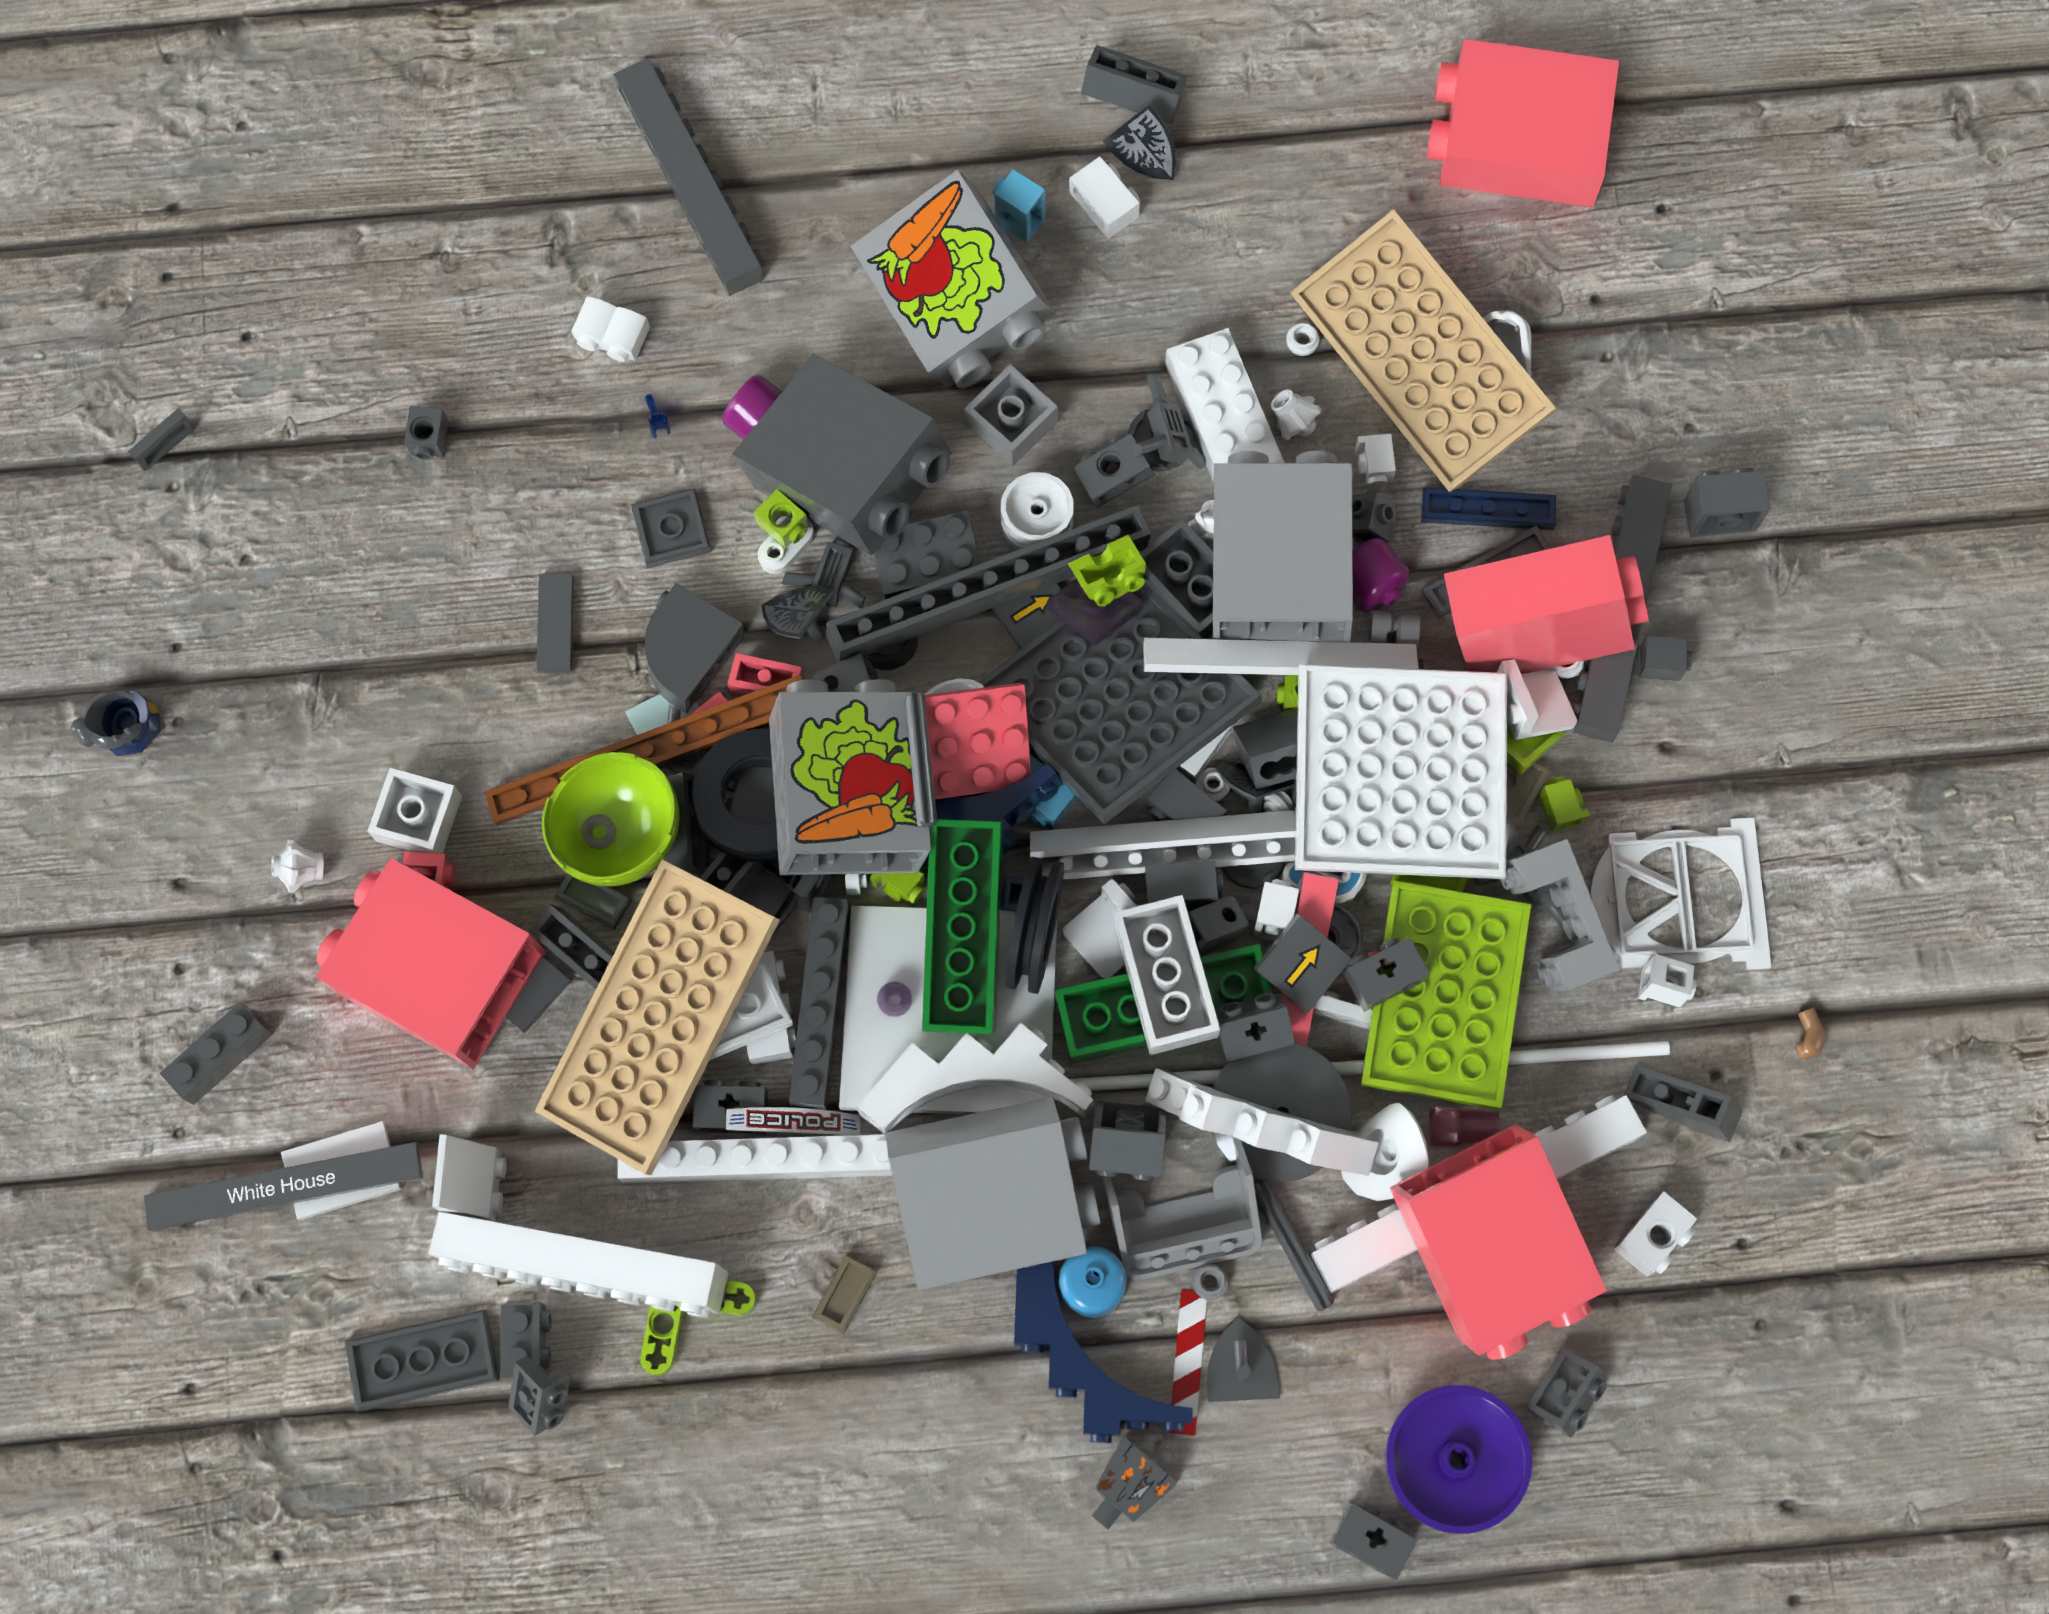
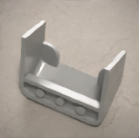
M1233 1138L1237 1165L1224 1167L1213 1175L1211 1180L1212 1192L1145 1207L1143 1198L1138 1192L1134 1190L1115 1192L1111 1177L1103 1176L1118 1251L1128 1278L1144 1280L1200 1267L1205 1264L1248 1256L1260 1248L1262 1235L1253 1175L1241 1140Z

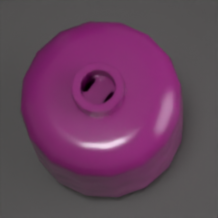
M759 374L753 375L742 385L726 407L722 415L723 424L744 440L782 391Z
M1381 538L1369 539L1352 551L1353 602L1363 612H1372V610H1377L1384 605L1389 607L1401 597L1402 593L1400 591L1408 582L1410 570Z

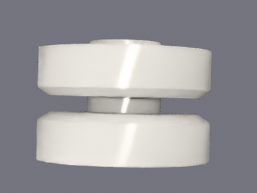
M1030 472L1017 477L1006 487L1001 498V527L1007 543L1015 551L1073 529L1074 500L1069 488L1059 478L1044 472Z

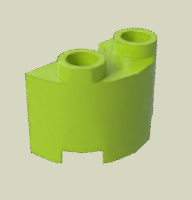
M1129 535L1107 544L1106 550L1098 556H1091L1088 553L1068 563L1088 598L1094 600L1098 606H1106L1115 598L1121 597L1127 592H1135L1145 583L1143 575L1146 562Z

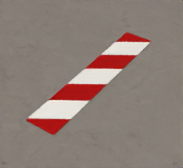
M1181 1290L1171 1405L1193 1408L1192 1424L1184 1425V1431H1169L1171 1434L1191 1436L1196 1435L1207 1300L1198 1296L1193 1290Z

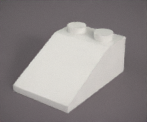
M440 1135L432 1207L443 1213L495 1222L496 1214H501L503 1207V1194L498 1191L499 1181L504 1179L506 1175L507 1162L506 1158L502 1157V1152L488 1145L449 1135Z

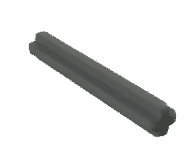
M911 693L907 695L905 704L916 819L919 827H932L937 822L926 699L922 693Z
M1268 1181L1255 1185L1256 1200L1316 1310L1323 1311L1333 1305L1334 1299Z

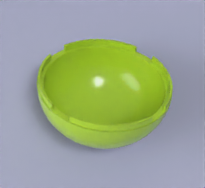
M610 752L587 758L569 769L560 778L561 782L555 788L551 797L547 798L542 815V833L547 849L554 861L565 872L588 884L611 887L630 884L640 880L659 866L661 860H665L678 834L680 812L678 799L671 782L656 765L636 757L635 754Z

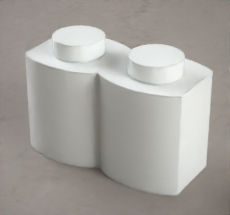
M586 297L573 326L572 333L577 340V344L588 351H595L596 349L606 350L607 355L617 361L624 362L625 359L635 361L650 329V324L647 317L639 313L616 307L596 298Z

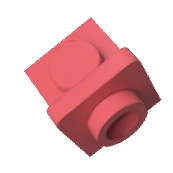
M404 851L403 865L429 879L433 878V874H436L435 882L449 889V885L454 884L456 877L455 864H452V861L445 853Z

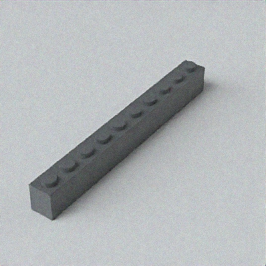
M1138 505L830 620L827 622L826 638L837 662L858 653L867 656L1075 577L1068 563L1088 553L1091 556H1098L1106 550L1107 544L1126 535L1130 536L1139 552L1143 551L1148 546L1151 532Z

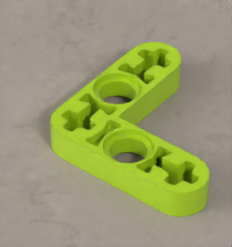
M727 1280L726 1294L736 1296L739 1290H744V1295L750 1298L749 1303H743L741 1309H736V1303L723 1299L724 1307H721L720 1313L735 1316H745L751 1313L757 1303L755 1291L748 1284ZM650 1305L640 1363L647 1373L654 1376H663L669 1373L675 1362L684 1311H681V1307L678 1306L676 1311L668 1312L652 1308L653 1306ZM662 1314H669L674 1320L672 1330L666 1334L658 1333L654 1327L656 1318ZM652 1337L662 1341L671 1340L669 1347L662 1344L661 1355L666 1357L667 1361L665 1364H659L658 1369H654V1364L648 1361L650 1355H656L658 1348L657 1343H651Z

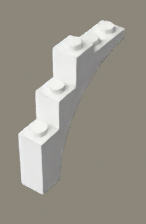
M1020 1023L994 1054L991 1053L993 1048L987 1041L978 1035L973 1038L966 1033L940 1064L937 1063L939 1060L937 1055L928 1047L923 1045L921 1048H918L915 1044L911 1043L857 1105L859 1115L882 1134H885L886 1132H891L905 1117L928 1102L953 1092L978 1087H1012L1036 1092L1046 1097H1053L1054 1100L1061 1102L1084 1118L1093 1108V1099L1090 1097L1092 1095L1090 1089L1078 1080L1072 1083L1063 1075L1065 1070L1051 1058L1047 1061L1043 1059L1048 1054V1044L1045 1043L1047 1040L1045 1035L1034 1026H1030L1028 1029Z
M1155 1068L1145 1100L1180 1117L1179 1120L1201 1130L1233 1136L1252 1146L1286 1153L1311 1165L1369 1176L1379 1142L1359 1133L1270 1109L1159 1068Z

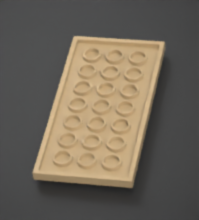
M1394 209L1290 292L1295 301L1449 492L1461 487L1557 411L1548 397Z
M661 860L534 1112L643 1174L651 1176L780 919L665 860Z

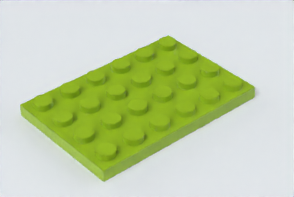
M1393 880L1382 944L1396 937L1399 938L1400 942L1410 937L1430 975L1425 982L1372 1008L1361 1086L1495 1110L1502 1109L1531 904ZM1382 965L1378 971L1379 976L1386 974L1388 978L1392 973L1391 968L1384 969Z

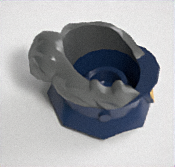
M109 689L99 693L84 705L83 716L73 721L71 733L80 745L91 747L96 744L101 748L109 749L116 756L142 753L160 732V712L155 703L149 702L140 693Z

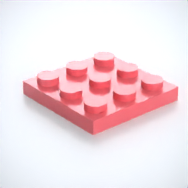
M1014 683L924 695L926 699L935 799L998 791L1031 775L1024 684Z

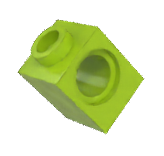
M778 489L754 511L757 524L785 549L792 542L794 544L798 543L807 533L809 525L806 514ZM787 516L792 518L791 522L785 526L776 524L780 517Z

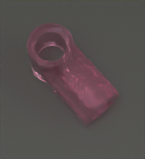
M1433 1107L1429 1109L1430 1145L1458 1146L1462 1143H1479L1500 1132L1499 1112L1461 1111V1108Z

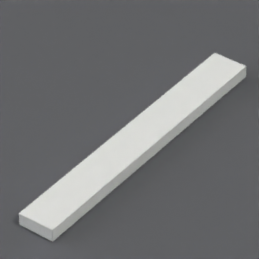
M1144 638L1143 642L1144 672L1298 675L1300 664L1419 669L1416 644Z

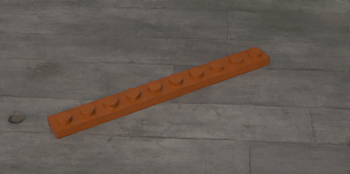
M801 674L487 790L484 793L493 822L496 825H500L544 809L547 798L551 797L555 788L561 782L560 778L573 766L592 756L610 752L630 753L656 766H660L714 746L732 734L768 726L769 717L779 692H787L786 688L789 684L804 680V677Z

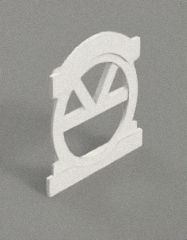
M1754 818L1731 819L1730 827L1717 829V836L1691 830L1665 831L1642 840L1636 838L1635 832L1610 833L1608 835L1609 848L1604 852L1594 871L1590 897L1609 945L1620 955L1621 968L1644 967L1654 954L1687 964L1704 963L1730 954L1732 962H1746L1747 970H1762L1772 967ZM1685 846L1701 848L1722 859L1735 874L1742 893L1740 914L1731 930L1719 940L1698 948L1696 947ZM1670 847L1672 849L1675 881L1642 866L1640 861L1656 850ZM1634 876L1676 898L1635 923L1626 905L1625 891L1628 878ZM1679 913L1681 948L1666 946L1648 936V932Z

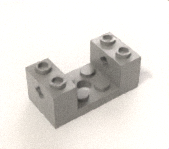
M1568 839L1545 844L1506 860V877L1500 880L1506 890L1510 889L1512 895L1530 892L1551 883L1552 888L1549 889L1551 899L1556 907L1561 908L1565 918L1562 921L1563 929L1570 940L1573 939L1575 945L1537 959L1540 965L1537 968V973L1544 987H1548L1550 992L1569 991L1619 971Z

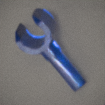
M651 394L646 395L645 401L650 411L648 422L652 437L657 438L656 431L658 429H666L667 433L670 434L667 415L659 412Z

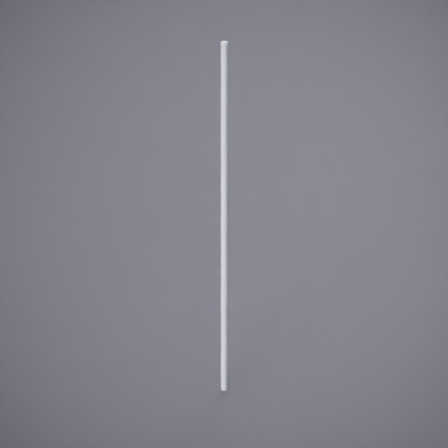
M1668 1041L1517 1050L1510 1051L1508 1065L1669 1055L1670 1045ZM1364 1060L1330 1063L1336 1068L1340 1076L1362 1074ZM1222 1069L1172 1073L1199 1084H1214ZM1154 1073L1072 1078L1069 1080L1072 1083L1076 1080L1080 1081L1090 1091L1149 1088Z

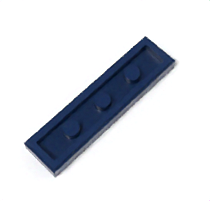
M1423 487L1421 523L1530 529L1537 525L1541 530H1554L1556 526V495L1455 489L1449 492L1445 488Z

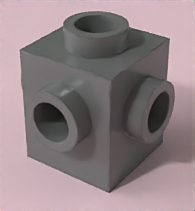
M1368 490L1364 494L1352 495V538L1360 543L1377 537L1385 542H1390L1398 505L1387 499L1383 492L1377 490Z

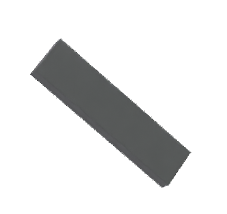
M1536 525L1454 571L1552 548ZM1444 576L1422 588L1423 596L1438 619L1452 612Z

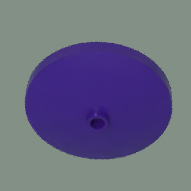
M1450 1385L1423 1393L1400 1412L1387 1438L1385 1466L1392 1491L1411 1516L1422 1524L1441 1532L1469 1534L1483 1531L1499 1524L1520 1504L1531 1478L1532 1452L1529 1438L1521 1421L1502 1400L1491 1393L1475 1387ZM1453 1453L1461 1456L1462 1464L1460 1467H1453L1450 1464Z

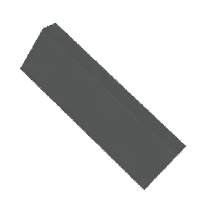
M572 573L539 574L538 673L572 672L574 576Z

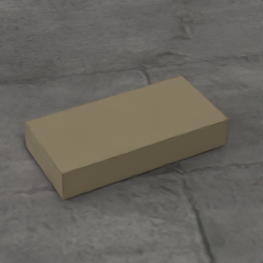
M845 1254L812 1318L844 1335L878 1271Z

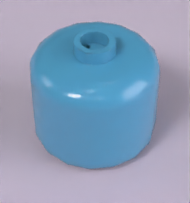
M1087 1246V1254L1066 1258L1060 1270L1059 1289L1063 1301L1071 1311L1082 1317L1099 1318L1110 1314L1120 1305L1126 1292L1127 1275L1123 1263L1113 1252L1103 1247Z

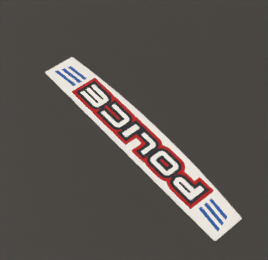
M787 1107L726 1109V1130L860 1135V1115Z

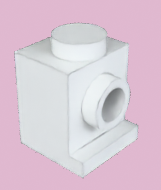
M1391 434L1358 436L1355 453L1358 455L1359 474H1365L1366 485L1370 488H1381L1387 486L1388 483H1393L1396 468Z
M1654 954L1642 968L1638 999L1645 1001L1647 998L1680 1008L1686 1000L1693 998L1696 991L1697 982L1693 980L1694 965Z

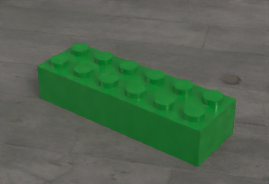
M937 818L935 826L930 827L931 851L929 852L922 1031L993 1034L996 1031L1004 821Z
M1260 944L1200 957L1214 1009H1219L1222 1005L1229 1002L1242 1003L1253 1000L1260 994L1272 993L1269 981L1253 969L1263 957ZM1128 974L1055 990L1056 1004L1070 1064L1148 1047Z

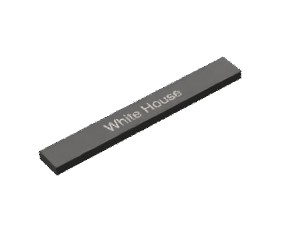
M413 1142L144 1195L147 1229L156 1231L422 1179L423 1170L419 1143Z

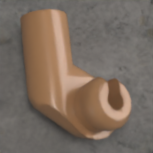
M1811 1008L1798 1014L1806 1031L1804 1041L1796 1045L1797 1054L1803 1060L1819 1056L1826 1040V1032L1815 1008Z

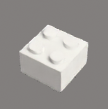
M389 768L367 832L376 842L404 850L443 853L462 795L455 785Z

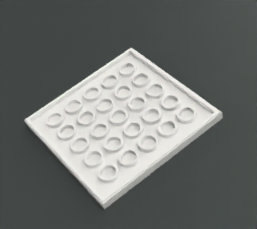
M1300 664L1298 671L1295 870L1504 879L1506 877L1507 673Z
M851 906L839 1100L840 1110L858 1111L857 1105L911 1043L915 1044L918 1048H921L923 1045L928 1047L939 1058L937 1063L940 1064L966 1034L922 1031L927 908ZM1001 910L996 1031L993 1034H968L973 1038L978 1035L987 1041L993 1048L991 1053L994 1054L1020 1023L1028 1029L1030 1026H1034L1047 1038L1045 1043L1048 1044V1054L1043 1058L1047 1061L1049 1058L1052 1059L1057 920L1039 993L1034 994L1028 992V975L1022 974L1015 990L1005 986L1008 954L1016 912ZM978 1087L953 1092L928 1102L913 1113L969 1115L1048 1097L1036 1092L1012 1087Z

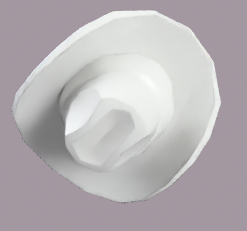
M1393 1103L1360 1125L1354 1132L1379 1142L1369 1176L1341 1171L1342 1179L1357 1195L1376 1201L1394 1199L1389 1187L1428 1168L1429 1155L1426 1140L1412 1112L1400 1103Z

